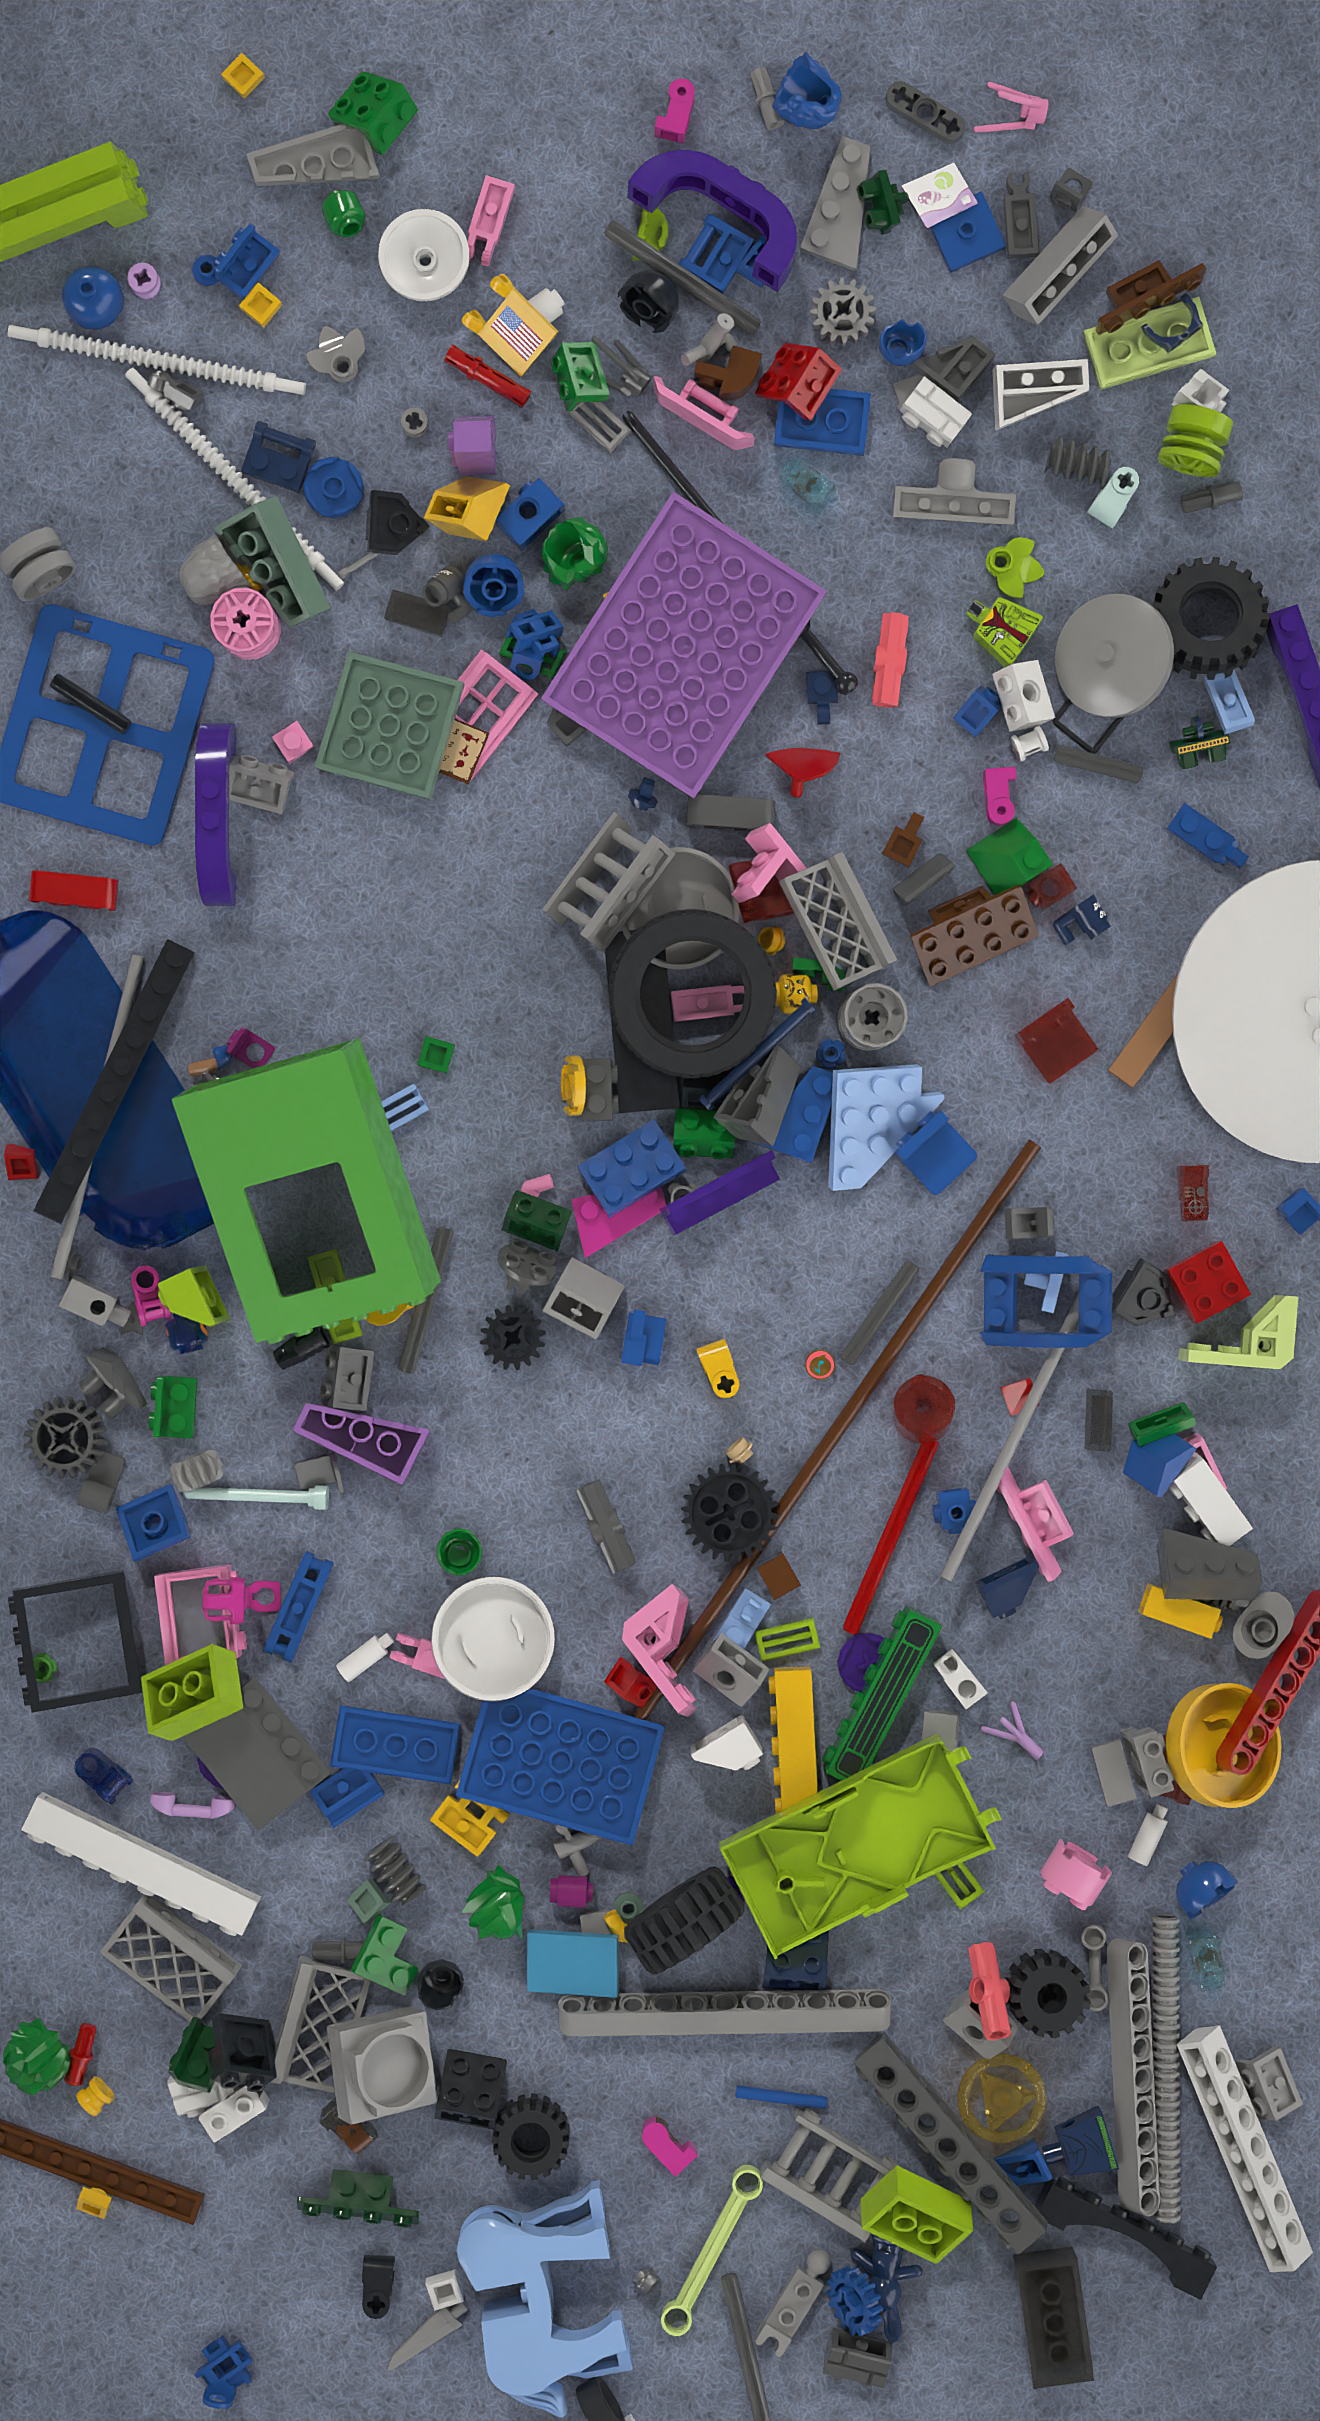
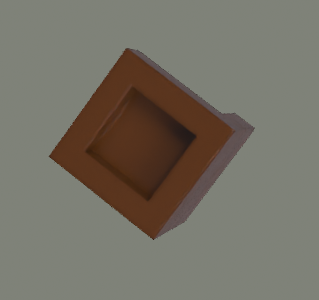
M782 1551L777 1553L775 1558L758 1567V1572L774 1600L801 1586Z

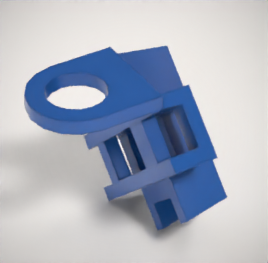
M535 609L517 614L505 634L506 637L515 636L518 640L513 650L510 670L522 680H533L538 676L544 653L550 652L553 657L558 656L560 644L556 638L562 636L563 625L552 610L538 614ZM527 664L533 669V672H521L517 665Z
M222 2335L203 2348L202 2353L208 2362L199 2367L195 2373L197 2379L202 2376L207 2384L202 2402L206 2406L217 2409L231 2407L236 2396L237 2387L244 2382L248 2385L252 2379L251 2374L246 2369V2366L252 2363V2356L240 2339L230 2345ZM237 2350L239 2351L243 2359H241V2357L238 2355V2353L236 2352ZM213 2367H215L217 2372L220 2374L219 2376L216 2374ZM211 2399H219L224 2402H216Z

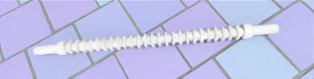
M9 325L8 337L37 342L39 347L48 348L52 345L53 349H57L59 346L62 351L68 348L70 353L74 352V350H77L78 354H82L84 351L87 356L94 353L96 358L103 355V358L107 359L110 356L112 361L119 358L121 363L125 360H128L129 364L136 362L138 366L144 363L146 368H149L150 365H153L154 369L162 367L163 371L170 368L172 373L176 370H179L181 375L184 372H187L188 376L195 373L197 378L201 375H204L206 380L209 377H213L214 381L220 378L222 383H225L226 380H229L231 385L234 382H238L239 386L245 383L248 388L255 385L257 390L263 387V390L267 392L279 390L304 395L306 390V383L277 378L275 373L266 372L265 375H262L261 371L254 373L253 369H249L246 372L244 367L240 368V370H237L235 365L232 368H228L227 364L221 367L219 362L211 365V361L208 360L206 363H203L202 359L195 362L193 357L189 360H186L184 355L181 358H178L177 354H173L170 357L168 352H165L164 355H161L159 350L152 353V350L148 349L145 352L143 347L135 350L133 345L130 348H127L126 344H122L119 347L117 342L110 345L108 340L105 343H102L101 339H97L94 342L92 337L85 340L83 335L76 338V335L72 334L69 337L67 332L60 335L58 330L52 333L50 329L43 327L39 330Z

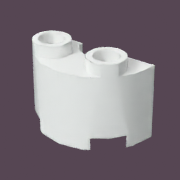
M1200 369L1189 383H1186L1178 391L1171 405L1192 404L1221 412L1227 404L1223 399L1229 392V389Z

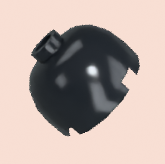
M645 270L633 274L618 292V297L621 296L622 299L619 306L625 316L640 327L641 319L655 328L652 333L664 332L678 312V292L671 279L659 272Z

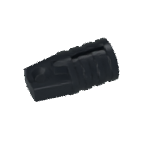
M318 1326L314 1327L313 1331L309 1334L291 1337L274 1350L273 1355L279 1367L284 1370L306 1361L309 1357H313L325 1348L327 1349L330 1347V1343L322 1328Z

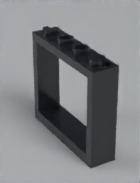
M124 1570L13 1589V1596L8 1597L10 1615L16 1614L18 1627H13L15 1646L21 1645L23 1657H18L17 1661L20 1676L26 1675L27 1687L22 1688L24 1705L31 1706V1713L142 1693ZM113 1583L129 1685L40 1700L24 1598Z

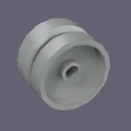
M52 527L41 528L24 535L0 554V569L7 579L14 578L11 586L21 601H31L46 595L66 582L76 571L77 565L66 550H60L63 543Z

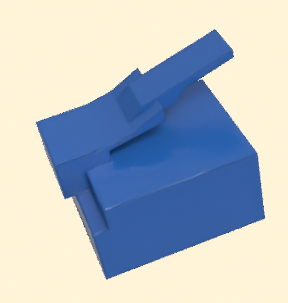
M634 1309V1313L629 1312L621 1363L642 1366V1363L659 1365L667 1319L648 1316L646 1311Z

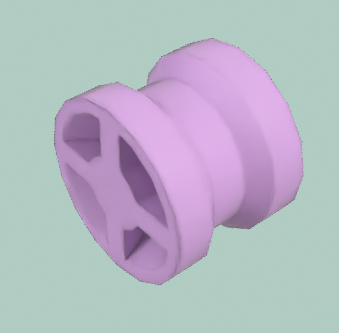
M141 262L130 268L127 280L134 294L141 299H150L156 296L160 290L161 282L153 266Z

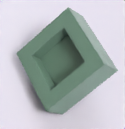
M366 1880L347 1900L364 1924H370L390 1904L374 1880Z

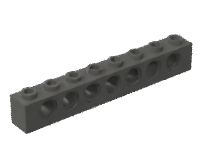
M885 2032L879 2035L856 2056L854 2063L858 2075L867 2082L869 2080L877 2089L875 2091L881 2102L885 2105H891L897 2112L896 2118L905 2129L910 2128L915 2133L919 2146L926 2153L931 2152L938 2160L937 2166L946 2177L951 2175L958 2184L957 2189L967 2201L972 2200L979 2208L978 2214L987 2225L992 2224L998 2230L1001 2242L1008 2249L1013 2248L1019 2255L1046 2232L1048 2221ZM881 2067H890L894 2071L895 2076L893 2078H885L881 2075L879 2069ZM904 2090L912 2092L915 2100L912 2102L904 2101L900 2096V2092ZM925 2114L931 2115L935 2119L936 2124L927 2126L922 2123L920 2117ZM945 2138L952 2139L956 2144V2148L952 2150L945 2149L940 2141ZM966 2162L972 2163L977 2168V2171L971 2174L966 2173L961 2165ZM987 2186L993 2187L998 2195L987 2197L981 2189ZM1013 2211L1017 2214L1018 2219L1016 2221H1007L1002 2213Z

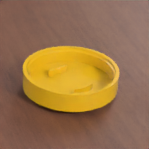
M1213 1683L1199 1686L1187 1693L1179 1701L1169 1720L1166 1734V1754L1170 1770L1180 1788L1190 1798L1205 1806L1222 1808L1247 1806L1264 1795L1273 1783L1279 1769L1281 1760L1279 1727L1276 1728L1250 1773L1246 1775L1225 1772L1217 1766V1750L1253 1691L1243 1685ZM1267 1703L1264 1704V1713L1268 1708ZM1252 1727L1248 1732L1249 1739L1252 1737L1253 1734ZM1237 1754L1234 1755L1233 1765L1237 1762Z

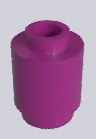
M559 1875L558 1878H551L549 1903H557V1906L586 1908V1902H592L593 1883H587L588 1877Z

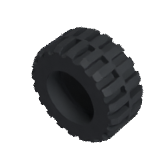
M715 1866L709 1867L690 1877L645 1908L624 1928V1937L646 1971L658 1974L687 1959L690 1955L699 1951L721 1933L725 1932L743 1915L744 1903L723 1871Z

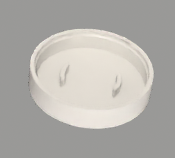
M480 1578L468 1582L455 1590L439 1609L432 1628V1653L442 1676L460 1693L482 1701L506 1700L525 1692L542 1677L553 1654L554 1628L546 1606L528 1587L507 1578Z

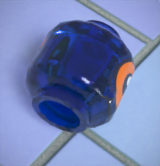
M173 1313L174 1319L169 1320L165 1324L171 1349L179 1351L180 1355L203 1349L202 1344L208 1341L206 1326Z

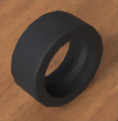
M600 2376L592 2377L576 2387L575 2391L578 2402L588 2421H625L615 2396Z

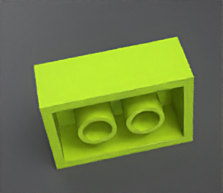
M210 1644L141 1677L148 1734L169 1741H174L243 1709L236 1652L215 1644Z
M896 2165L861 2198V2229L937 2264L973 2232L971 2201H967L964 2197Z

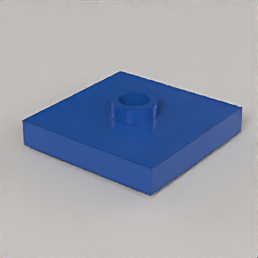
M982 191L974 194L978 204L930 227L950 273L1006 248L1005 241Z

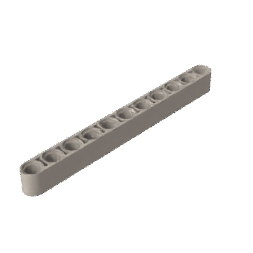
M879 1989L619 1993L617 1998L569 1994L563 1996L558 2002L559 2029L567 2036L884 2031L890 2026L891 1996L886 1991Z

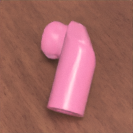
M551 1174L525 1181L520 1191L538 1197L540 1192L554 1188Z

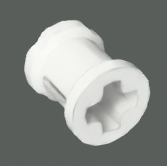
M1040 726L1034 727L1033 731L1019 737L1016 735L1010 737L1011 745L1019 762L1024 761L1028 755L1041 750L1043 752L1049 750L1048 742Z

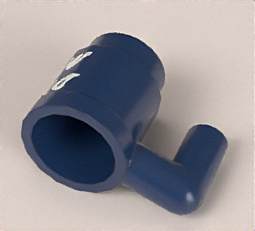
M1094 894L1053 922V927L1065 946L1075 940V937L1067 927L1074 921L1077 922L1083 933L1086 932L1090 940L1110 928L1111 925L1107 921L1108 917L1097 902Z

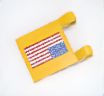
M500 274L491 280L490 287L506 299L487 323L477 310L465 313L462 317V323L478 334L522 377L559 331L515 289L505 274Z

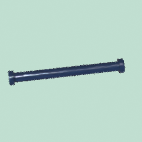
M806 997L800 1001L802 1004L763 1040L748 1058L741 1061L706 1095L702 1094L698 1098L709 1111H712L715 1108L714 1104L810 1013L814 1014L818 1011Z

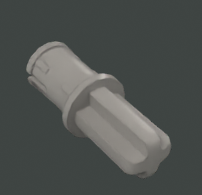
M765 67L756 68L750 74L757 96L755 103L761 108L766 129L774 130L780 128L785 124L784 119L772 108L777 92H774L768 70Z

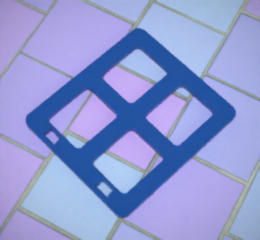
M50 604L44 606L39 613L0 748V803L146 845L155 846L160 844L164 839L215 662L213 653L201 646ZM74 619L92 624L89 633L72 629ZM63 631L111 646V653L97 698L116 711L119 710L133 658L136 654H144L186 666L189 669V673L172 730L164 732L132 723L129 730L125 734H121L83 708L42 697L40 690L56 635ZM164 645L182 649L179 659L163 655ZM35 718L78 729L86 733V739L71 791L66 797L15 782V776L31 721ZM112 740L155 751L164 756L148 815L144 819L93 805L92 800L108 745Z

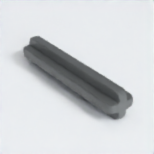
M1059 745L1056 748L1054 755L1055 762L1133 783H1139L1143 774L1141 766Z

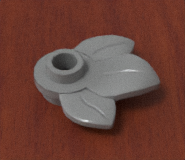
M324 326L319 337L320 349L311 350L306 353L308 362L315 371L330 374L332 379L339 383L350 382L356 377L358 373L357 362L365 352L363 335L358 328H355L343 337L336 330ZM342 363L349 366L348 371L345 373L338 371V366Z

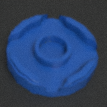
M329 457L319 460L310 467L304 481L303 490L306 501L315 512L323 517L336 519L347 516L357 509L363 499L364 484L362 476L354 464L337 457Z

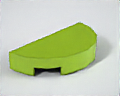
M659 207L653 213L643 208L637 236L661 252L668 239V222L665 215L659 210ZM634 255L632 257V261H641Z

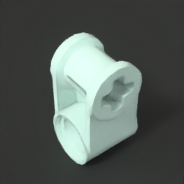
M1130 467L1119 468L1109 479L1104 489L1099 492L1087 513L1113 529L1126 509V504L1138 487L1139 476L1137 472ZM1123 477L1128 479L1127 486L1124 489L1119 487L1120 480Z

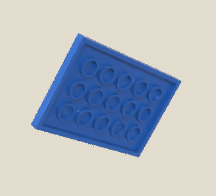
M532 1688L510 1699L482 1701L456 1796L633 1846L665 1726Z

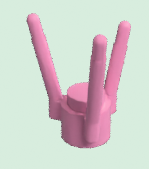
M988 82L987 86L998 91L999 97L1022 104L1020 117L1025 118V121L975 126L973 131L977 133L1023 128L1034 130L1036 123L1044 124L1048 99L1027 95L1011 88Z

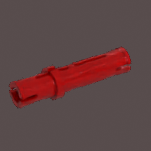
M454 344L449 348L445 356L444 362L466 374L467 379L471 381L474 379L521 408L524 407L530 397L531 390L483 363V359L479 356L475 358Z

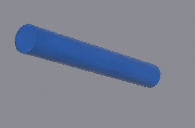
M736 2086L735 2098L826 2109L827 2097Z

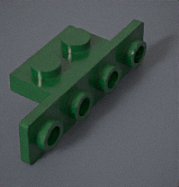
M333 2169L328 2200L298 2196L297 2198L298 2210H303L302 2213L307 2216L317 2217L321 2213L333 2214V2218L339 2220H350L351 2216L361 2217L364 2222L371 2224H380L381 2220L394 2221L393 2225L404 2228L419 2223V2211L389 2207L393 2176Z

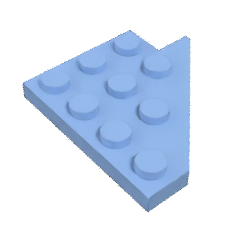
M920 1065L833 1070L828 1184L831 1190L862 1188L899 1148L896 1143L908 1131L912 1134L920 1126L918 1122L927 1113L933 1112L944 1100V1094L941 1092L921 1093L922 1067Z

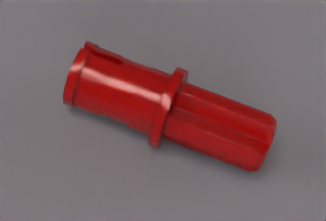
M82 2023L80 2025L75 2047L69 2051L71 2056L70 2065L64 2081L69 2085L82 2086L84 2083L89 2061L93 2059L91 2049L97 2029L93 2024Z

